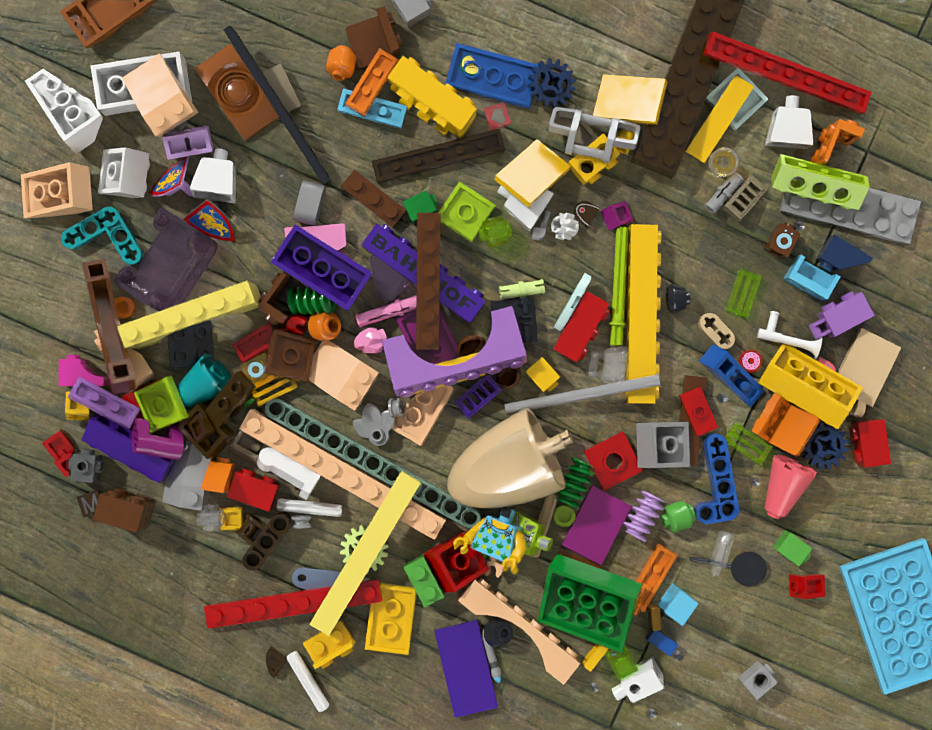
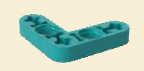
M105 207L66 229L61 235V243L64 247L76 250L107 233L125 263L138 265L144 258V253L122 214L113 207ZM108 212L115 214V216H113V222L106 220L101 224L97 220V218H99L102 221L107 219ZM90 222H94L97 225V230L94 234H88L86 231V226ZM120 230H125L127 233V238L124 242H118L116 239V234ZM82 233L86 237L84 239L82 236L74 239L75 244L68 243L70 240L69 235L77 236ZM128 245L132 251L137 252L135 260L128 259L130 252L125 246Z

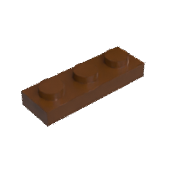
M355 169L341 186L342 189L392 228L396 226L407 212Z

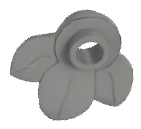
M371 403L365 405L362 419L353 420V426L360 437L369 438L370 442L376 446H382L388 442L390 438L389 431L395 424V418L390 416L388 410L381 413ZM376 431L380 432V439L376 438Z

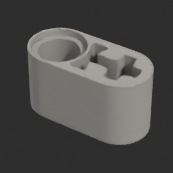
M303 180L294 211V221L312 226L317 225L325 196V185Z

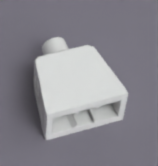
M786 96L785 107H778L773 112L765 146L808 149L813 145L811 112L809 109L799 108V96Z
M215 149L213 158L203 157L200 160L190 185V191L194 198L228 203L236 202V169L234 163L227 160L228 152L226 150Z
M500 186L497 191L507 198L503 206L504 210L529 232L554 194L547 190L530 207H527L504 187Z
M653 656L648 657L621 674V684L612 688V692L618 701L628 696L633 703L664 689L663 673Z

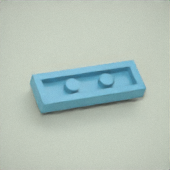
M343 89L337 109L338 112L402 129L407 106L376 98L364 117L345 106L353 91Z

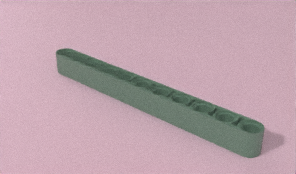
M272 399L267 402L265 412L270 418L393 486L396 479L392 480L387 476V471L390 468H396L399 474L401 471H404L421 481L413 498L462 526L472 528L481 520L480 512L477 508L458 503L450 496L449 492L282 399ZM276 402L282 406V411L279 415H275L272 412V405ZM294 413L301 416L302 421L298 426L293 425L291 422V416ZM313 424H317L321 428V433L317 437L310 433V428ZM332 435L340 438L341 443L338 447L330 445L329 439ZM351 446L359 448L360 455L358 458H352L349 455L348 451ZM370 457H376L379 460L380 465L377 469L369 467L368 459ZM428 490H435L437 492L438 498L435 501H429L426 498L425 494ZM446 502H456L458 505L456 511H447L445 509ZM467 512H474L477 515V519L473 523H468L464 519Z

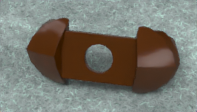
M466 336L460 340L457 354L460 357L478 353L487 342L481 336ZM508 367L496 373L495 375L498 376L496 379L497 384H501L502 387L507 389L517 385L521 378L520 367L514 369Z

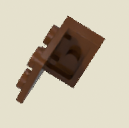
M385 6L376 9L378 16L346 28V34L360 69L369 66L379 48L394 57L401 56L399 47L403 45L399 33L394 34L392 26H395L392 13L386 12Z
M285 271L282 274L278 273L271 282L273 286L270 291H265L258 300L260 303L258 308L266 313L264 318L277 326L280 323L286 326L287 321L290 319V317L274 307L276 301L293 279V276Z

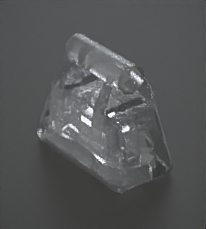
M627 347L608 348L600 354L599 352H590L588 378H602L601 382L603 384L624 381ZM599 358L604 359L602 373H597Z

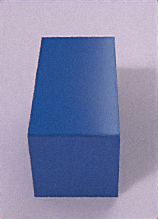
M651 629L646 636L650 643L670 657L678 647L674 640L659 630L653 631Z

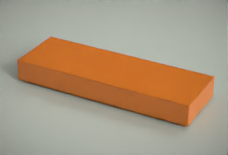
M379 48L346 101L345 106L365 117L387 82L389 74L399 62V59Z
M657 543L636 579V582L642 583V587L646 588L640 609L642 612L646 611L678 556Z

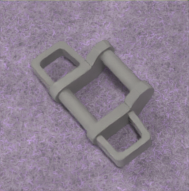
M555 107L550 118L548 130L568 136L565 154H580L603 159L602 162L609 163L613 146L627 149L636 148L640 125L613 117V119L585 114L577 109ZM558 116L573 118L571 128L555 124V118ZM580 122L610 128L605 151L575 144ZM617 128L633 132L635 134L634 139L616 138Z

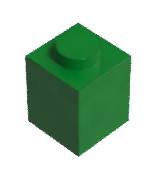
M427 190L403 201L413 224L417 223V213H437L435 207L439 206L434 194L429 195Z

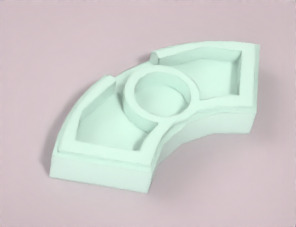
M584 273L561 312L554 328L559 331L563 330L592 279L591 276Z

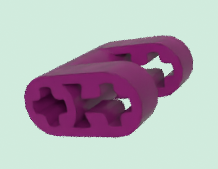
M136 418L132 428L133 453L180 460L183 452V434L178 428L179 425L168 426L165 437L150 435L148 420Z

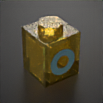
M265 353L240 365L243 373L254 384L272 376L263 373L267 357Z

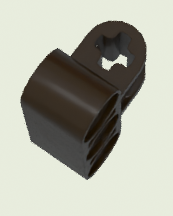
M285 512L277 513L268 524L251 513L246 515L247 519L240 528L235 530L239 537L251 545L242 559L243 566L250 571L257 570L266 561L292 525L289 514ZM276 519H284L286 521V528H278L276 526ZM263 536L271 537L273 545L265 546L262 542ZM250 554H256L259 557L258 564H253L249 561Z

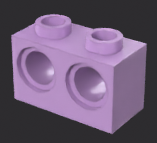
M209 125L166 133L162 137L168 160L212 152L214 148Z

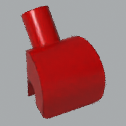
M301 313L293 314L287 321V325L278 330L303 335L306 327L302 325L309 321L310 316Z

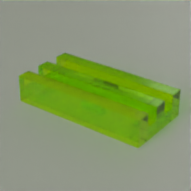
M739 269L726 308L727 312L745 318L749 317L762 275ZM743 275L747 276L737 308L734 309L733 306ZM753 278L754 282L743 312L741 310L750 286L751 279Z
M736 422L732 424V428L728 430V434L725 437L728 445L758 465L763 463L773 448ZM739 430L740 432H742L743 434H745L746 436H748L749 438L763 446L765 450H760L759 448H757L756 446H754L753 444H751L750 442L736 434L735 431ZM731 437H734L761 456L757 458L731 441Z

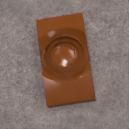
M75 0L62 9L60 13L84 47L88 49L110 38L128 21L141 16L157 0Z
M231 44L194 68L245 141L279 119L278 114Z

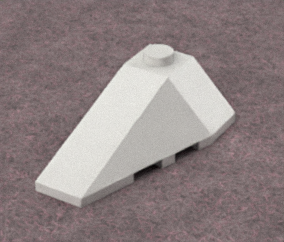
M44 69L25 80L63 141L75 154L95 141L103 117L90 99L82 96L75 89L70 88Z

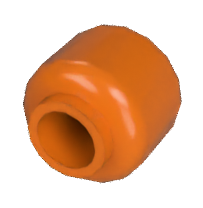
M340 45L330 50L326 71L333 79L343 81L354 74L357 58L352 49Z
M325 312L321 314L315 313L309 318L308 330L310 335L316 340H332L339 335L341 322L339 317L333 312L329 315Z

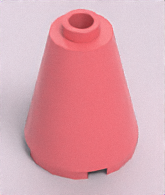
M774 455L764 507L768 511L767 514L775 519L786 517L814 480L817 471L806 464L802 466L795 459L783 455Z

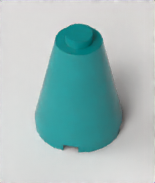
M204 354L177 385V390L186 410L195 407L198 403L214 399L231 379L225 366L219 360L214 362L210 359L213 357L210 354Z

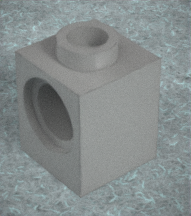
M759 661L755 662L738 677L757 700L778 683L773 678L775 672L767 663L763 666ZM763 674L762 682L755 683V677Z

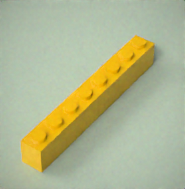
M631 224L628 227L626 380L657 375L660 372L659 364H656V355L660 353V342L656 341V333L660 332V319H657V310H660L661 304L660 297H657V288L661 286V276L657 275V266L661 265V253H658V244H661L662 237L661 231H658V225ZM659 386L626 392L625 403L655 404V399H659Z

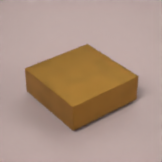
M649 604L650 627L653 631L661 630L660 608L656 604Z

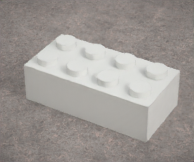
M180 52L161 54L192 102L186 59ZM156 55L91 65L97 110L105 116L139 111L122 77Z

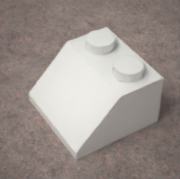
M126 147L103 150L98 194L129 198L144 197L147 190L146 178L150 167V153Z

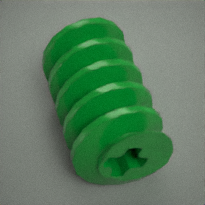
M301 286L297 288V291L295 287H289L287 301L292 314L297 315L301 313L306 315L309 313L314 315L315 313L321 314L325 312L329 315L335 312L337 304L315 290L312 292V288L309 286L306 287L305 293Z
M572 457L571 460L575 463V466H567L571 474H563L568 481L565 482V489L556 492L560 496L556 499L574 508H579L580 505L575 500H583V496L579 492H587V488L583 483L591 484V480L587 475L594 476L595 473L591 469L593 466Z

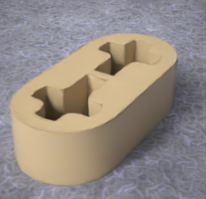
M706 313L699 318L698 327L714 345L721 349L732 347L735 342V336L717 315ZM705 318H712L714 320L712 325L716 328L715 331L711 327L705 328ZM717 332L721 335H728V344H720L721 337Z

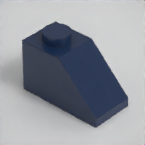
M833 235L828 237L815 260L820 263L819 266L822 269L831 272L869 263L873 258L838 236Z

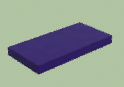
M478 620L434 629L454 717L498 708Z

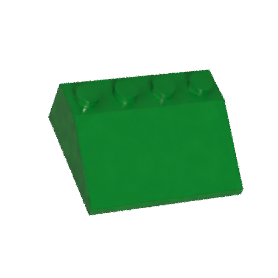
M557 554L548 567L537 622L622 653L643 584Z

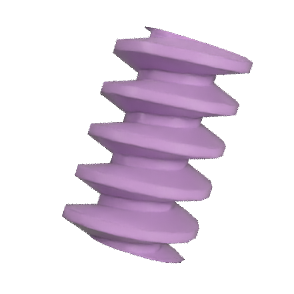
M641 491L640 493L644 496V499H636L640 507L633 506L632 509L636 514H628L632 522H624L623 524L627 528V533L646 542L647 539L643 533L651 534L647 526H655V522L651 518L660 517L656 510H664V507L660 504V502L664 501L646 491Z

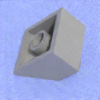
M688 422L636 423L638 468L690 467Z

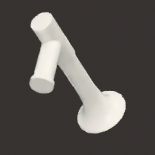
M770 311L767 329L759 328L757 338L806 349L817 359L822 344V337L816 341H806L776 333L775 329L780 313Z

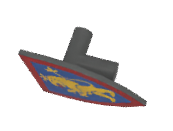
M207 199L183 218L189 225L210 237L225 241H236L235 230L231 221L219 208L220 201H210Z

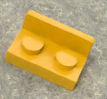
M342 619L336 623L329 636L319 632L303 642L314 662L313 667L315 669L320 666L322 669L328 667L334 662L332 659L338 655L341 658L353 651L352 647L355 644V640Z

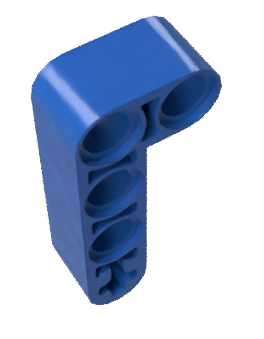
M710 433L703 439V449L713 500L697 503L694 507L696 519L704 524L733 520L739 514L727 441L720 434ZM714 439L718 440L719 444L715 447L710 446ZM716 452H719V453H721L722 455H713V456H712V453L716 454ZM721 459L723 461V468L720 471H716L714 463ZM725 481L727 483V490L720 493L718 485ZM729 503L731 505V512L724 515L722 508L725 504ZM708 507L710 514L707 518L702 519L700 512L703 508Z

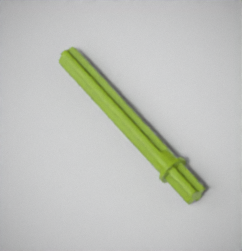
M618 227L616 229L611 322L608 324L611 326L610 345L613 346L623 345V328L626 326V323H624L629 234L627 227Z

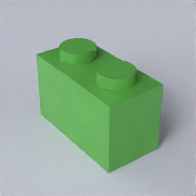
M424 554L404 564L403 568L424 607L445 596Z

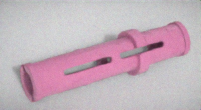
M416 296L403 300L396 299L394 303L356 314L357 323L361 328L397 315L400 317L404 316L405 313L416 310Z

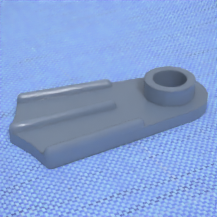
M298 568L292 575V582L295 586L305 590L333 586L341 572ZM300 574L305 575V576H306V579H305V580L300 579V578H299V575H300Z

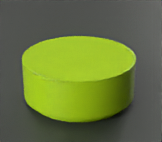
M567 504L557 506L553 512L554 521L561 527L572 525L576 517L574 509Z

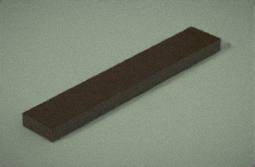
M496 129L373 160L372 165L378 184L504 152L505 147L501 131Z

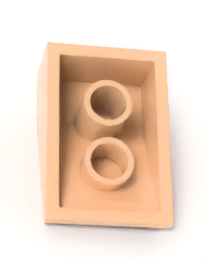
M160 53L122 77L142 117L155 136L162 137L199 113Z
M69 162L21 175L23 214L26 219L71 215L93 210L90 168L88 166Z
M323 340L313 355L309 381L355 411L361 405L380 372L333 342Z

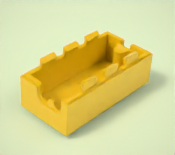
M402 56L388 76V81L391 84L390 89L402 97L398 103L407 106L408 110H410L412 105L419 109L416 116L426 123L432 118L437 122L434 128L444 136L450 131L458 138H463L476 120L477 108L474 107L476 104L467 97L461 98L457 95V90L451 85L440 83L438 81L439 78L431 71H427V73L419 68L421 65L413 58L407 59Z

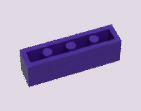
M98 413L89 420L82 437V441L89 444L90 447L102 451L110 458L122 462L130 469L136 470L158 483H161L169 474L175 461L174 459L133 453L132 428L127 429Z

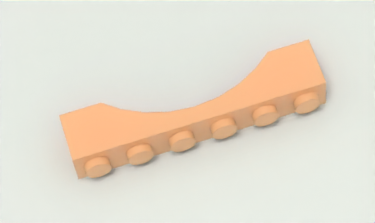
M476 578L471 581L459 595L458 601L475 615L500 617L522 628L539 648L546 671L564 685L580 665V661L577 658L578 653L569 646L565 649L559 644L561 640L553 633L549 635L542 630L544 627L537 620L533 619L530 621L525 617L526 612L519 606H511L507 602L509 599L500 591L495 593L491 590V584L484 578Z

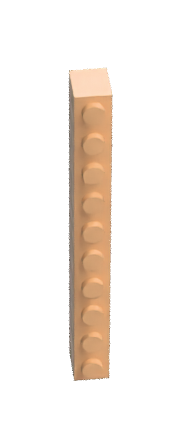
M256 409L249 410L239 428L377 508H380L392 486ZM412 498L399 520L435 540L446 521V517Z

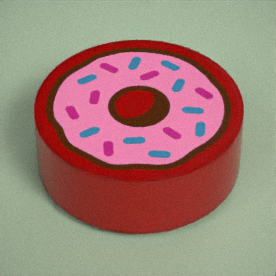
M746 350L740 354L738 363L747 372H754L761 367L762 357L755 350Z

